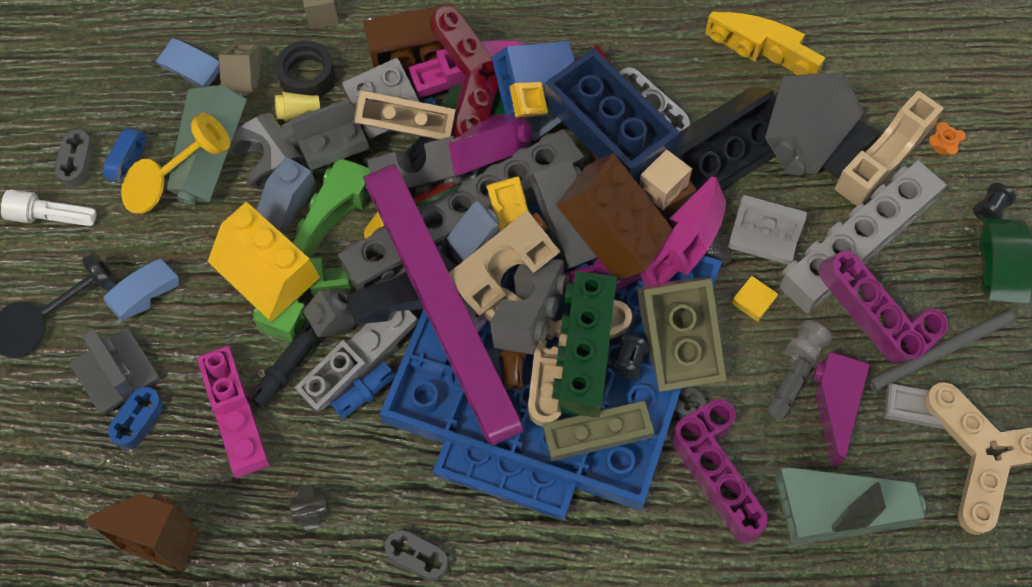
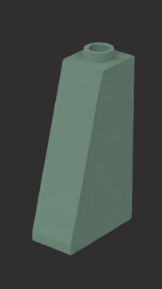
M223 85L189 89L173 158L196 141L191 132L190 125L192 119L202 112L213 116L222 124L231 142L247 99ZM200 147L170 171L167 190L177 194L176 199L188 205H195L196 202H209L228 150L220 155H214Z
M782 468L775 478L792 546L914 527L925 518V500L922 494L917 492L915 483L796 468Z

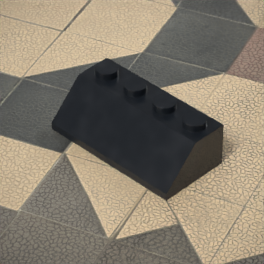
M752 86L680 131L677 152L674 155L692 168L689 181L697 191L711 177L717 178L720 188L723 190L776 156L765 139L776 102L773 90Z

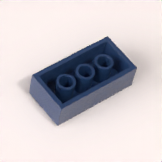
M595 48L545 82L547 107L598 159L614 153L636 182L640 180L641 174L666 149L673 155L676 154L680 132Z

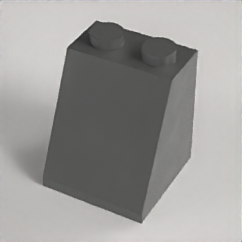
M844 72L783 76L765 139L787 174L796 176L817 174L862 116L863 110Z

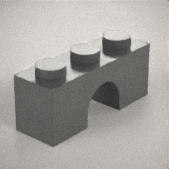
M457 136L425 143L426 162L418 172H415L412 168L409 154L393 152L367 160L370 173L395 164L409 192L415 191L416 195L423 194L433 189L435 185L455 182L457 186L463 181V178L473 176L472 170L460 175H454L448 143L457 138Z
M551 259L534 273L527 265H519L514 275L516 295L522 300H501L490 321L494 348L533 355L539 341L543 342L545 340L547 324L550 318H555L558 311V301L561 295L566 294L567 282L569 283V276L565 275L563 260Z

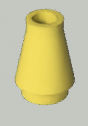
M289 92L275 95L277 120L284 119L285 122H288L308 110L313 112L320 109L319 96Z

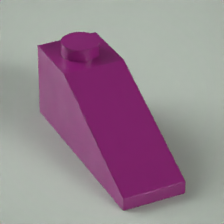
M515 114L492 115L449 142L454 175H460L507 158L518 150L528 147L531 144L532 129L530 124H528L527 117L516 118Z
M829 352L824 363L818 361L812 380L818 382L815 398L831 466L839 467L846 458L870 364Z

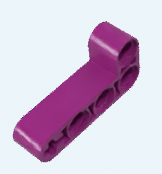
M841 251L820 263L819 276L888 361L902 363L918 359L947 332L948 320L945 314L938 309H927L907 317L853 252ZM858 288L864 294V301L858 295ZM880 314L885 320V326L880 323ZM924 320L928 325V331L924 328ZM901 340L906 345V352L901 348Z
M716 399L685 416L678 422L672 438V444L731 534L742 543H752L765 530L768 523L767 515L717 442L729 433L736 416L734 407L729 402ZM718 414L725 419L726 424L717 425L711 421L709 416ZM691 431L697 436L698 440L688 442L681 436V433ZM704 459L712 460L716 464L717 470L708 471L704 469L700 461ZM720 489H732L736 493L737 499H725L721 495ZM744 505V508L741 511L740 506ZM744 520L746 522H750L751 520H753L755 522V526L752 527L751 525L745 527L742 524V522Z

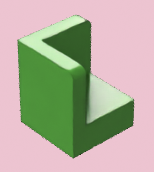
M322 258L310 259L320 276L310 287L313 298L320 290L350 289L353 293V284L342 267L325 269Z

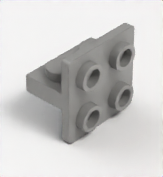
M397 58L346 80L342 85L348 99L353 104L354 111L360 90L419 102ZM362 125L369 139L389 131Z
M743 195L728 247L789 265L793 261L797 241L804 226L807 212Z

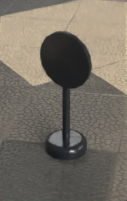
M92 250L85 254L82 261L90 275L41 310L36 305L25 301L14 302L4 307L0 311V355L8 358H21L33 352L40 345L45 335V316L94 281L107 292L114 288L119 282L100 256Z

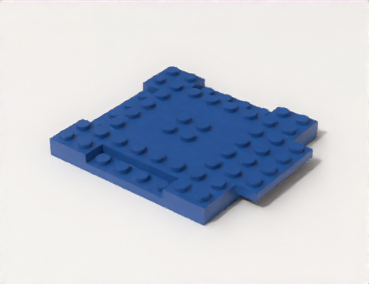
M535 203L528 204V212L531 215L537 212L545 222L539 205ZM547 228L546 230H544V232L553 242L550 232ZM558 254L552 258L560 260ZM703 256L688 275L677 271L668 282L703 276L712 279L714 288L722 261ZM597 258L568 268L564 272L566 274L567 272L594 265ZM520 264L510 267L501 278V287L508 289L515 295L514 275ZM640 276L635 282L615 292L614 300L627 304L632 313V320L627 332L609 340L601 410L645 401L654 430L653 438L551 461L542 429L543 426L535 424L528 415L534 354H526V359L523 360V389L516 391L506 390L519 417L523 432L491 447L479 426L424 309L383 404L380 417L384 424L443 443L433 469V476L564 521L575 489L642 511L681 388L662 392L658 391L649 353L643 356L639 367L641 373L637 380L622 378L610 369L612 361L617 359L622 347L620 344L622 336L632 335L646 341L637 287L645 286ZM561 295L558 301V311L555 318H550L554 322L562 320L563 314H570L571 304L564 303L565 295ZM487 320L478 332V335L502 382V360L499 359V353L502 352V349L494 348L490 321ZM555 336L552 340L547 337L545 338L547 349H551L554 346L559 347L558 337ZM562 413L559 420L580 415Z

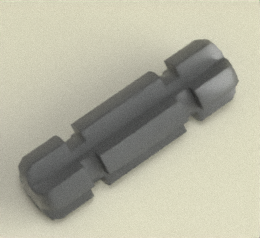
M800 358L795 359L775 398H773L767 409V413L778 420L784 419L811 370L810 363Z

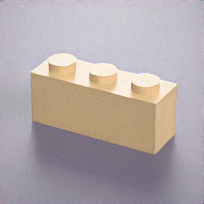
M360 90L357 96L353 123L439 140L451 136L455 109Z

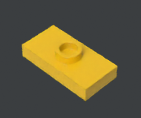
M519 176L487 185L494 214L500 223L498 226L500 232L524 212L528 211Z

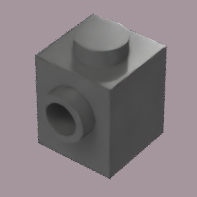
M350 289L320 290L303 310L318 337L346 335L355 326L347 302L348 295L352 294Z

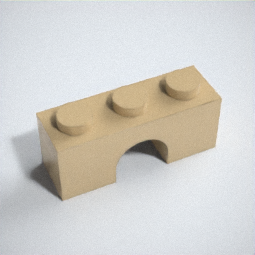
M526 211L451 270L449 275L462 297L480 316L506 295L501 287V278L510 267L524 264L534 273L560 253V251L532 215Z

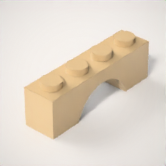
M918 90L899 110L881 137L866 152L862 150L842 171L834 190L856 206L860 203L864 204L934 128L944 108Z

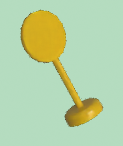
M202 112L192 119L190 125L191 132L196 141L161 168L157 162L151 159H141L135 162L127 171L121 188L122 202L126 209L134 214H144L152 210L163 193L164 176L200 147L214 155L226 152L230 148L231 142L222 124L213 116Z

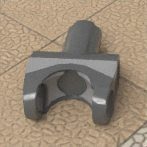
M308 110V111H306L305 113H303V114H301V115H299V116H302V115H304V114L310 113V112H312V111H311V110ZM263 113L235 130L230 148L228 149L229 155L233 157L250 153L263 155L261 161L256 164V167L247 176V181L254 189H264L267 179L285 157L292 159L302 166L305 163V159L298 151L300 147L291 121L280 126L271 113Z

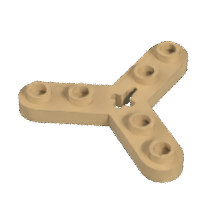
M502 287L506 293L502 299L511 301L522 300L508 289ZM502 299L483 313L487 320L491 321ZM614 300L610 340L627 332L631 324V310L622 301ZM550 319L547 324L546 337L552 340L556 336L559 338L558 345L565 346L567 335L560 334L562 320L554 322ZM546 339L543 342L539 341L534 352L528 402V415L539 426L558 421L562 413L557 412L558 400L551 398L554 378L561 379L563 367L556 366L558 348L554 346L551 349H547Z
M946 382L938 383L928 390L924 399L925 407L932 416L937 417L942 422L943 428L971 456L958 510V520L962 528L973 535L985 534L992 530L998 521L1010 468L1032 465V427L999 432L958 388ZM990 444L993 449L1002 450L1006 447L1008 448V451L997 456L996 460L993 455H987L986 450L990 448Z

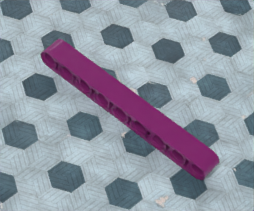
M391 164L363 176L368 193L487 442L492 447L522 433L523 428L519 417L397 166Z

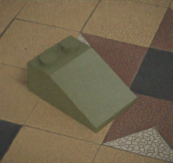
M701 276L637 287L646 341L650 345L649 354L658 391L662 392L726 381L712 279Z

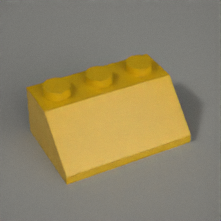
M247 202L221 223L208 258V263L270 322L278 317L320 278L311 260Z

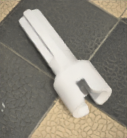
M13 189L5 191L1 203V215L4 220L30 224L39 218L93 226L97 216L96 209L92 207L40 200L34 192Z

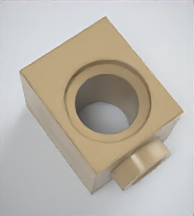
M666 149L641 174L639 186L653 204L664 210L688 186L692 168Z

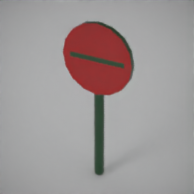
M448 182L419 196L412 197L416 207L444 196L456 187V183Z

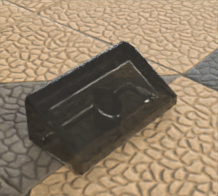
M876 482L845 509L832 524V531L840 532L867 528L884 511L886 506L879 482Z

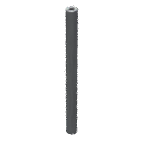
M1006 310L929 349L918 359L903 362L869 379L868 384L876 392L889 385V383H893L1014 322L1015 316L1011 310Z

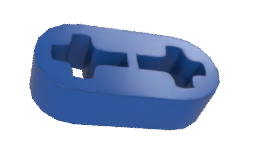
M125 128L104 163L103 175L105 179L119 184L123 183L127 171L139 160L146 144L144 132L132 128Z
M141 387L135 390L112 420L108 428V435L119 448L132 449L136 447L161 414L163 402L155 390L149 387ZM142 400H150L153 403L150 408H141L139 405ZM122 428H130L133 433L130 437L126 435L122 437L119 432Z

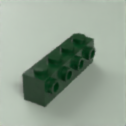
M576 271L574 283L567 282L564 303L571 304L570 314H563L560 334L567 335L566 345L558 347L556 361L557 367H563L561 379L554 378L551 398L558 400L557 412L599 418L603 400L617 276Z

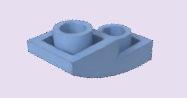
M174 38L171 39L156 60V63L163 69L181 75L187 82L199 87H209L220 71L218 60Z
M160 258L140 268L118 283L103 297L104 302L123 321L149 309L150 299L178 287L179 279Z

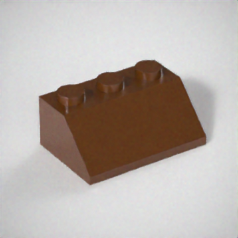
M154 493L152 498L142 494L133 496L89 516L85 523L118 550L181 573L200 534L191 525L193 520L184 516L182 509L173 506L174 500Z

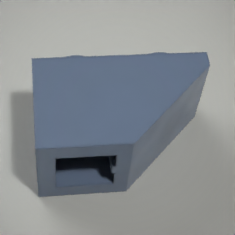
M476 201L447 237L449 254L458 265L498 234L500 223L494 212L489 208L485 210Z

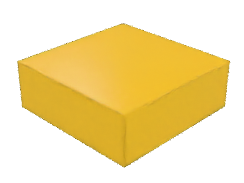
M542 82L514 83L509 86L516 118L543 116L548 113Z
M751 276L733 298L731 304L759 322L779 294Z

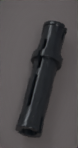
M309 321L306 322L302 330L292 340L274 365L266 368L264 371L266 375L251 394L248 395V400L256 407L260 405V409L265 410L279 390L286 388L291 374L321 338L316 335Z

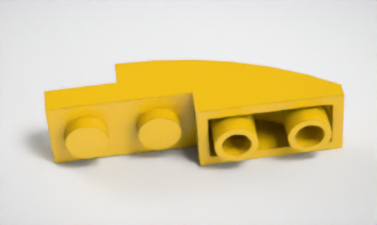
M711 12L708 17L705 34L710 36L715 42L722 43L735 50L742 57H747L756 62L762 54L768 57L770 61L793 71L796 75L820 74L826 57L802 45L805 34L776 21L743 13Z

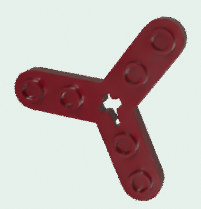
M443 6L431 15L430 27L465 75L452 125L453 136L459 137L489 118L499 86L496 73L487 79L479 74L481 69L484 73L488 74L495 72L492 57L461 14L451 6Z

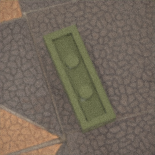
M645 401L601 410L599 418L580 415L545 423L542 428L551 461L654 437V430Z

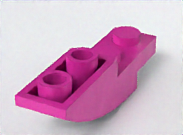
M496 40L481 42L491 57L507 46L524 45L523 42ZM446 49L436 51V59L408 67L409 75L418 98L450 89L452 85L464 83L465 75ZM481 69L479 71V74L485 76V78L487 79L491 75H494L495 72L488 74L484 73Z
M711 177L670 218L674 227L647 270L639 273L645 286L668 282L677 271L688 275L707 252L721 226L726 206V200L717 178Z
M229 345L197 357L211 408L216 416L230 466L236 479L270 466L263 447L264 443Z

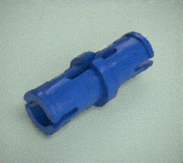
M382 361L379 366L364 378L354 380L352 382L354 386L330 404L338 415L345 420L347 416L363 403L373 401V395L394 380L395 374Z

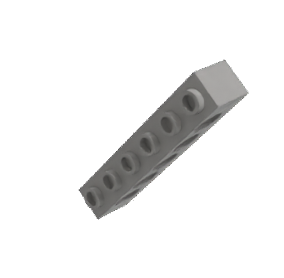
M919 160L909 168L903 166L893 176V182L890 185L885 186L882 184L875 190L870 197L872 200L869 203L857 205L849 214L850 219L844 224L840 221L836 223L827 233V239L822 243L818 240L806 250L804 254L806 257L800 262L793 260L783 270L784 278L779 288L805 313L809 314L832 294L820 276L813 274L811 269L819 271L820 263L824 259L836 254L833 250L853 252L865 265L937 202L947 184ZM900 194L907 196L909 199L902 197ZM878 213H883L888 218L882 217ZM856 231L864 233L867 237L858 235Z

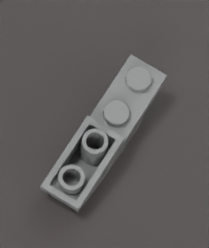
M409 310L390 312L387 322L367 323L348 342L342 340L294 388L317 412L321 411L354 386L352 383L357 378L361 380L379 366L382 361L385 362L400 348L397 344L417 325L419 320Z

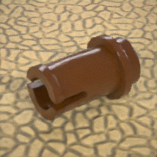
M502 349V352L499 353V359L502 360V384L509 391L521 390L524 387L523 360L526 359V353Z

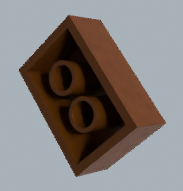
M454 3L436 5L431 8L406 11L401 14L376 17L363 21L372 67L375 68L397 58L408 80L411 79L408 67L436 59V51L445 49L430 27V18L440 7L451 6L455 8Z
M614 153L585 166L556 204L612 276H617L616 281L646 271L673 230Z

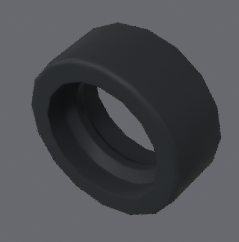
M299 41L290 44L278 55L275 65L277 76L284 92L311 96L318 95L320 98L334 84L336 73L330 52L323 45L314 41ZM314 60L323 65L320 75L312 80L296 81L289 78V70L298 62Z

